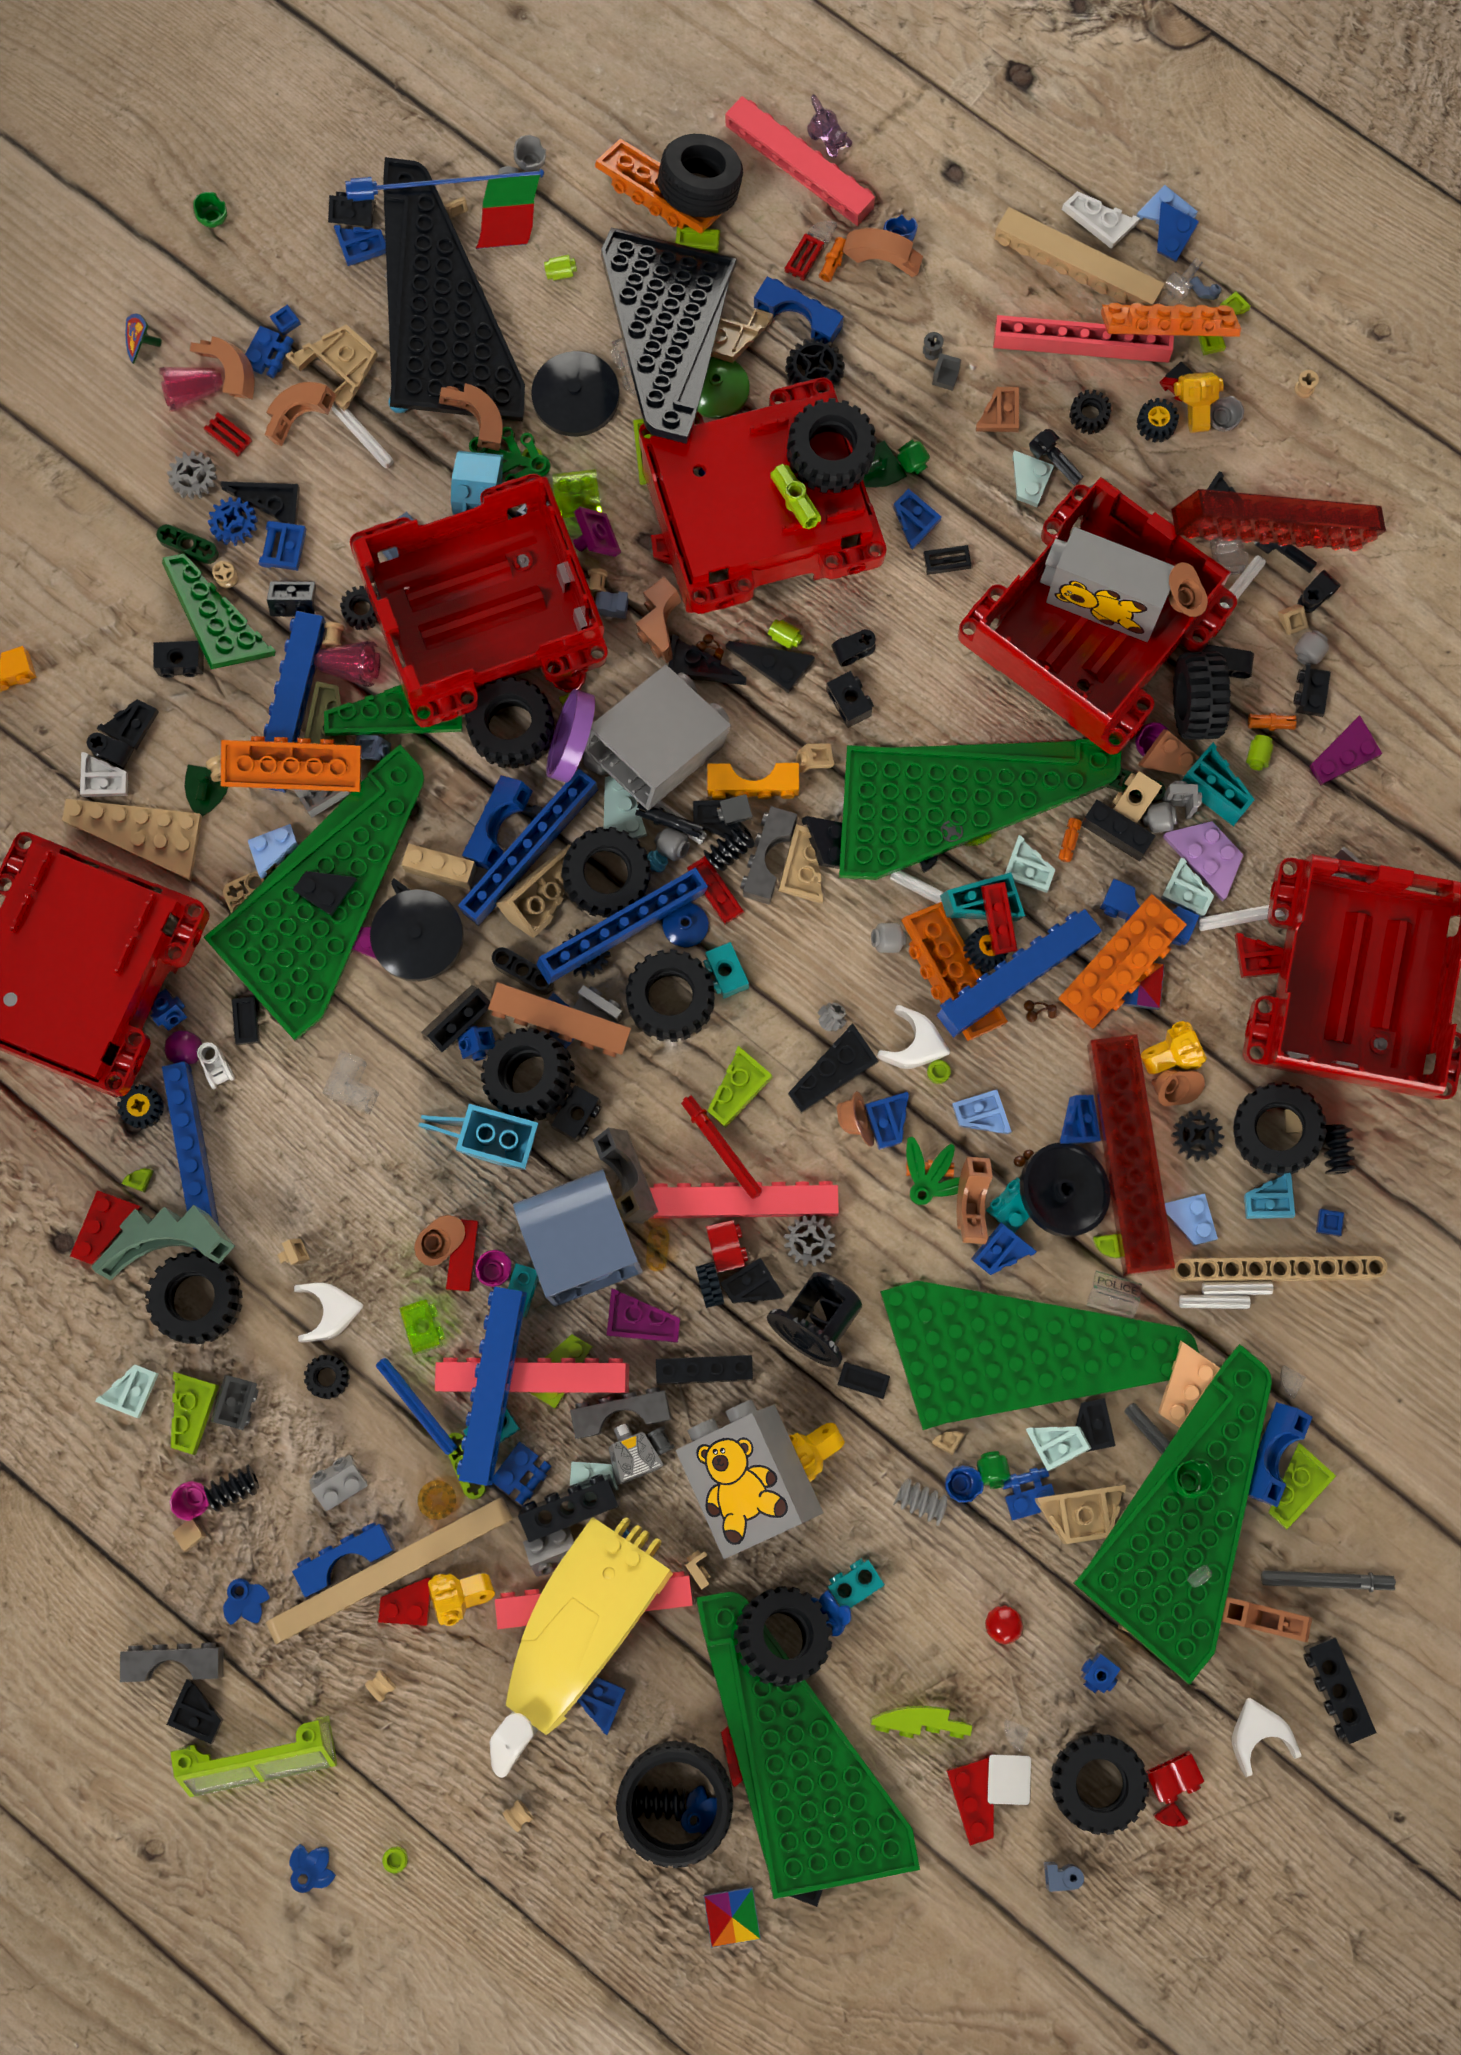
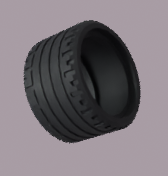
M686 1741L663 1742V1744H656L645 1750L632 1762L621 1781L616 1799L617 1821L620 1831L624 1834L623 1837L630 1848H634L638 1856H641L646 1861H652L654 1865L666 1868L668 1866L678 1868L687 1867L688 1864L694 1865L707 1858V1855L712 1854L719 1847L728 1832L733 1811L731 1782L721 1762L713 1757L714 1755L705 1748H700L697 1744ZM667 1762H681L700 1770L713 1786L717 1799V1812L710 1827L697 1839L684 1844L665 1843L652 1837L643 1828L638 1818H636L634 1811L635 1788L640 1779L655 1766Z

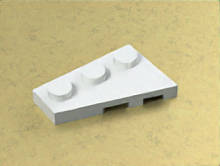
M1078 191L1062 207L1065 213L1111 249L1140 220L1137 216L1133 215L1131 218L1122 214V210L1118 208L1110 209L1103 206L1101 201Z

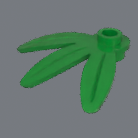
M914 1137L907 1139V1164L915 1183L910 1189V1198L915 1204L925 1205L932 1200L933 1196L943 1197L958 1194L960 1177L939 1182L953 1160L955 1151L953 1144L947 1145L938 1154L927 1174H925L924 1158ZM920 1191H925L926 1195L924 1197H918Z

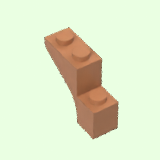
M663 577L643 592L646 600L644 605L650 613L639 620L636 626L638 629L637 636L640 641L651 646L650 649L656 658H662L668 663L672 660L673 654L667 620L672 610L681 603L678 590Z

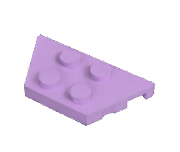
M1212 821L1166 832L1163 835L1166 842L1180 857L1187 861L1192 870L1223 902L1227 898L1243 857L1240 850Z

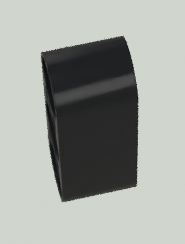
M1207 645L1202 650L1218 651L1226 660L1229 677L1239 679L1252 677L1253 652L1215 645Z
M504 947L497 948L492 953V962L499 972L538 994L547 995L553 990L554 982L547 984L545 987L537 986L538 980L544 977L534 963ZM505 955L509 957L506 964L501 965L497 963L500 956ZM521 967L529 968L528 973L524 976L517 974L518 969Z

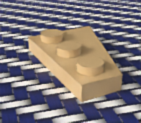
M795 825L778 891L822 904V878L815 850L809 841L811 834L807 827Z

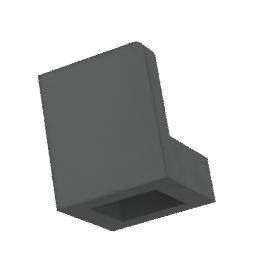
M940 353L932 385L953 391L960 372L961 359Z

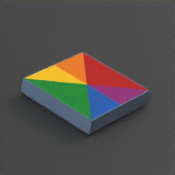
M1153 962L1156 967L1148 976L1143 974L1137 980L1141 984L1132 994L1127 991L1122 997L1125 1001L1122 1006L1159 1010L1165 964Z
M753 1886L703 1895L711 1948L761 1939Z

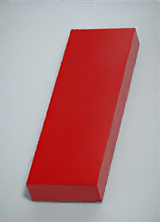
M705 856L687 867L688 871L696 867L707 884L708 888L704 896L724 925L744 913L714 866Z
M1001 882L981 886L993 955L1018 951L1006 883Z
M460 1219L465 1227V1236L460 1246L450 1254L446 1290L470 1292L479 1221Z

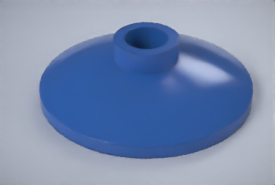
M693 903L685 905L663 919V931L666 938L678 947H693L699 944L708 932L709 923L706 913ZM687 919L689 920L690 924L688 926H682V920Z

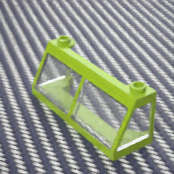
M329 1715L318 1717L312 1722L302 1724L296 1731V1742L215 1760L211 1759V1754H203L198 1751L197 1744L184 1746L170 1752L174 1778L189 1797L337 1766Z

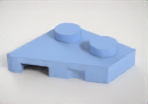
M1164 185L1137 213V217L1140 220H1143V218L1155 220V224L1159 225L1162 201L1192 218L1196 217L1198 211Z
M291 824L247 840L261 879L267 876L266 871L273 864L279 865L286 855L292 853L299 846Z
M997 1089L952 1103L959 1127L1002 1134H1010L1012 1132Z
M1205 1193L1159 1205L1160 1209L1172 1219L1173 1224L1186 1235V1238L1193 1246L1218 1239Z

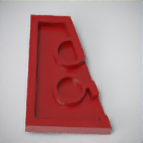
M97 1190L70 1257L93 1265L111 1246L112 1241L117 1235L123 1231L120 1228L122 1222L134 1209L140 1211L143 1207Z
M989 1757L946 1770L969 1845L993 1839L994 1804L988 1802Z

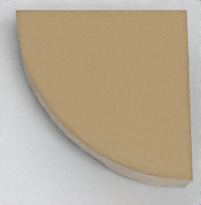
M957 1431L944 1432L938 1435L932 1441V1444L953 1455L965 1434Z

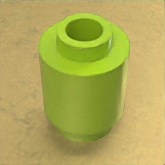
M569 254L549 258V261L544 262L548 280L553 279V281L574 277L573 272L577 271L575 258L570 259Z
M775 619L768 631V635L772 637V640L789 649H792L794 646L797 648L803 638L800 628L783 619L781 621Z
M1256 735L1254 740H1251L1246 763L1250 765L1251 769L1262 771L1263 768L1269 767L1274 747L1272 738L1265 735Z

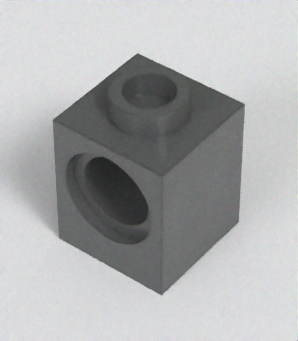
M747 794L720 801L717 813L720 822L725 821L726 826L736 824L738 821L743 822L752 819Z

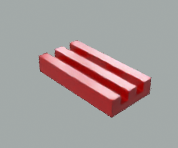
M805 233L785 266L784 272L788 274L790 272L792 276H798L800 280L804 281L822 251L824 242ZM807 241H810V244L804 252L802 258L800 259L796 268H794L793 265L796 262L801 251L803 250L805 244L807 243ZM815 244H816L817 247L815 248L814 252L812 253V255H811L810 259L808 260L806 266L804 267L803 271H800L801 268H802V266L804 265L805 261L807 260L809 254L811 253L813 247H814Z
M217 412L216 418L209 421L210 424L208 426L205 425L204 430L238 457L252 442V439ZM219 422L223 423V424H224L226 427H228L231 431H233L235 434H237L240 438H242V439L244 440V442L240 441V440H239L238 438H236L233 434H231L228 430H226L224 427H222V426L219 424ZM213 429H218L225 436H227L234 443H236L239 446V448H235L228 441H226L219 434H217Z

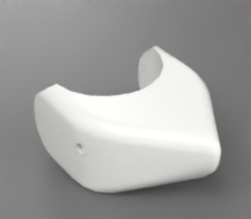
M897 1005L894 1012L910 1023L914 1030V1041L903 1051L889 1052L880 1050L877 1058L899 1068L912 1069L949 1055L950 1049L930 1019L919 1012Z
M310 1283L295 1285L294 1292L314 1293L319 1297L324 1309L323 1317L318 1327L312 1332L299 1335L298 1342L323 1341L337 1337L360 1312L363 1304L331 1284Z
M1251 1698L1246 1699L1232 1735L1233 1750L1245 1777L1253 1775L1250 1762L1251 1752L1254 1746L1264 1738H1280L1294 1759L1301 1757V1752L1293 1732L1285 1720Z
M514 1711L505 1718L490 1739L491 1766L493 1772L501 1778L507 1776L521 1753L538 1731L528 1718Z

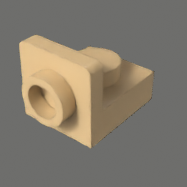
M806 744L798 750L796 762L799 763L800 773H805L811 768L833 767L834 760L831 744Z
M697 1550L687 1557L689 1563L685 1566L702 1590L710 1584L707 1579L711 1576L703 1565L698 1567L696 1564L708 1554L706 1551L700 1553Z

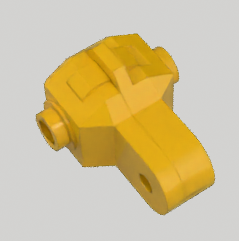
M1212 372L1181 375L1178 378V382L1174 383L1175 396H1179L1180 400L1188 404V428L1190 433L1210 430V405L1219 399V392H1222L1224 387L1223 379L1218 378Z
M1184 1021L1175 1023L1171 1029L1167 1030L1165 1041L1145 1049L1140 1055L1149 1074H1157L1176 1065L1184 1070L1198 1069L1207 1059L1192 1025Z
M826 1423L807 1436L798 1432L794 1435H789L809 1482L822 1472L823 1460L840 1450L845 1443L835 1423Z
M485 1573L461 1580L452 1574H438L428 1582L432 1604L440 1625H455L464 1618L467 1608L486 1603L495 1596L490 1576Z

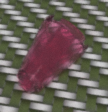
M159 368V375H163L164 379L161 382L166 404L170 406V412L177 411L220 391V386L223 385L220 372H216L214 368Z
M364 641L320 649L315 655L314 663L320 672L365 687H371L375 684L372 683L373 678L378 679L380 653H375L374 647H378L375 642Z

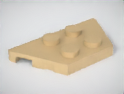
M1117 1485L1035 1498V1502L1063 1544L1103 1539L1108 1536L1115 1525V1520L1121 1508L1119 1507L1122 1493H1125L1126 1486Z

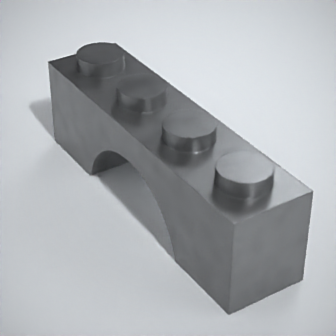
M772 806L769 813H764L761 825L764 826L762 834L758 833L754 846L757 847L755 855H750L747 865L750 871L748 876L744 875L740 889H743V897L770 905L776 886V877L768 870L765 858L769 850L775 845L782 842H790L797 821L796 813Z
M608 1127L593 1139L600 1160L614 1170L621 1182L622 1195L616 1200L623 1221L642 1224L655 1215L658 1209L628 1131Z
M660 1387L645 1390V1395L637 1396L636 1392L623 1394V1399L613 1401V1397L599 1399V1404L590 1406L589 1402L575 1404V1409L570 1410L575 1439L601 1435L606 1419L613 1413L622 1410H629L639 1414L647 1425L671 1420L666 1391H660Z
M216 1642L201 1643V1648H192V1643L177 1644V1649H167L168 1644L152 1645V1650H143V1645L128 1646V1650L120 1652V1682L151 1680L155 1669L167 1660L178 1661L189 1669L193 1680L219 1679L223 1677L224 1647H216Z

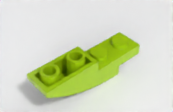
M936 1706L896 1708L873 1716L870 1721L871 1725H875V1730L889 1733L890 1729L898 1730L900 1736L914 1738V1734L920 1735L922 1725L926 1726L925 1731L940 1734V1729L950 1731L949 1736L964 1739V1735L971 1736L972 1732L971 1724L949 1719L950 1710Z

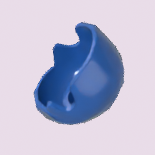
M900 215L897 218L887 220L883 230L899 234L913 242L918 224L914 217L911 220H907L904 215Z
M957 1466L945 1478V1489L948 1495L957 1502H972L983 1492L984 1483L981 1479V1474L971 1466Z

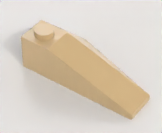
M567 845L495 903L510 923L532 938L550 924L557 906L564 899L562 897L566 891L563 887L561 871L564 857L571 845Z

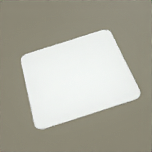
M990 1755L988 1775V1802L990 1804H1029L1031 1758L1029 1756Z

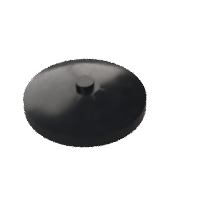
M571 351L556 355L542 365L534 377L531 396L534 410L546 427L561 435L578 437L592 434L609 423L617 411L620 392L614 371L603 359L591 353Z
M421 889L403 891L388 899L375 914L370 930L371 947L376 959L390 974L406 981H426L446 972L458 958L464 939L463 925L453 905L441 895Z
M1053 1143L1039 1149L1027 1160L1020 1177V1195L1028 1215L1040 1228L1055 1236L1076 1237L1093 1230L1104 1219L1110 1204V1184L1103 1166L1089 1151L1075 1144Z

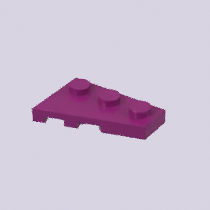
M1359 715L1309 767L1320 786L1380 757L1382 752Z
M611 1288L606 1336L678 1343L680 1318Z

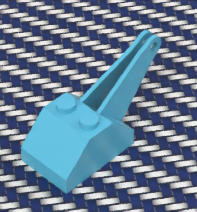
M468 451L457 452L451 481V507L453 515L481 505V493L485 489L502 484L503 455Z
M469 1104L465 1118L421 1115V1119L425 1121L462 1127L460 1134L425 1123H419L418 1127L458 1138L456 1151L497 1165L526 1170L539 1124Z

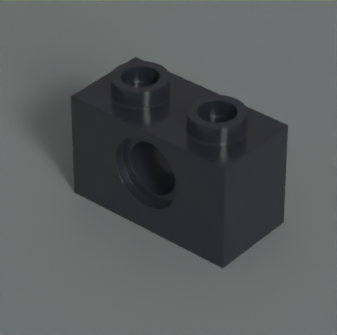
M198 641L154 642L153 669L158 676L163 678H173L174 675L195 677L197 674H204V653ZM183 657L180 663L174 664L177 658Z
M851 671L826 684V692L847 728L871 717L872 707H874L869 695L865 696L861 690L863 686L858 676L854 677ZM848 695H853L857 698V700L854 702H849L845 699V697H847Z
M574 1085L571 1095H568L567 1102L561 1107L551 1126L554 1130L578 1142L580 1137L582 1139L585 1138L590 1129V1126H588L589 1121L592 1117L595 1119L598 1116L602 1106L599 1105L601 1101L598 1097ZM577 1109L584 1111V1117L580 1120L572 1118V1113Z

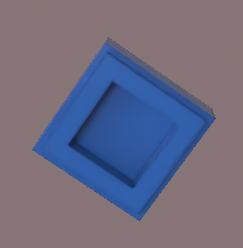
M288 304L270 316L271 321L283 336L301 325L300 320Z
M1319 1209L1316 1233L1342 1236L1344 1212Z

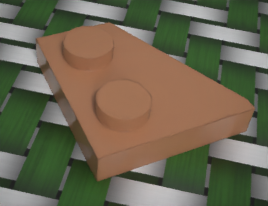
M996 387L981 419L976 424V432H1018L1019 387Z
M1163 729L1138 765L1144 768L1186 775L1199 759V756L1170 731Z

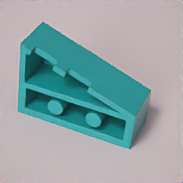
M1213 742L1186 773L1182 781H1185L1187 784H1198V792L1202 793V803L1234 827L1255 799L1240 778L1235 777L1229 768L1230 764L1226 759H1222L1216 750L1217 746Z
M1012 873L945 891L940 895L946 917L987 920L981 886L1005 882L1012 921H1019L1025 917Z

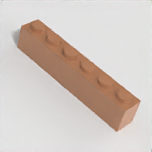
M498 982L488 1009L493 1010L491 1014L502 1019H505L506 1015L515 1018L513 1023L527 1027L528 1023L536 1025V1029L539 1031L543 1030L549 1034L551 1030L559 1033L558 1038L571 1042L572 1038L581 1041L580 1046L592 1050L595 1046L603 1048L602 1053L612 1057H616L617 1053L622 1055L631 1030L629 1027Z

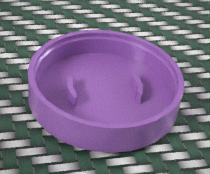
M573 689L566 699L549 748L546 766L547 777L565 783L569 782L573 777L584 753L595 711V696L593 694Z

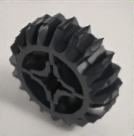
M813 337L812 342L809 343L804 339L803 346L797 343L795 349L790 350V356L786 358L785 372L788 373L787 379L791 381V385L817 378H827L832 382L835 390V385L839 386L841 379L844 377L845 363L842 362L843 355L839 354L838 347L832 348L831 341L824 344L823 338L820 342H816V339ZM825 359L831 363L832 371L825 365ZM798 364L805 370V376L799 372Z

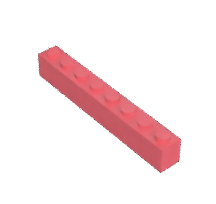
M741 96L726 112V127L856 226L874 209L875 196L869 189L860 186L852 176L844 174L835 163L827 161L819 151L810 148L802 138L794 136L786 126L777 123L769 113L761 111L753 101Z
M997 315L993 348L1169 363L1173 352L1174 335L1108 334L1105 324Z
M800 1181L795 1182V1186H786V1182H772L771 1186H762L761 1182H757L762 1189V1193L759 1197L752 1199L744 1188L738 1186V1183L735 1182L724 1183V1187H715V1183H701V1187H691L690 1183H678L677 1187H668V1184L658 1183L654 1184V1188H650L658 1212L649 1219L803 1217L804 1215L806 1217H812L813 1215L816 1217L838 1216V1185H833L832 1181H821L819 1185H809V1182Z
M443 1358V1362H436L435 1391L471 1392L473 1387L476 1388L475 1368L477 1363H480L481 1358H467L466 1362H457L458 1358ZM515 1358L509 1392L629 1393V1364L623 1363V1358H608V1363H599V1358H585V1363H575V1358H561V1363H552V1358H537V1363H528V1358Z
M684 1571L672 1572L673 1575L660 1594H656L645 1611L693 1606L690 1575L685 1576ZM539 1589L524 1590L525 1595L515 1596V1592L500 1593L501 1598L495 1599L497 1629L527 1626L533 1609L541 1595Z

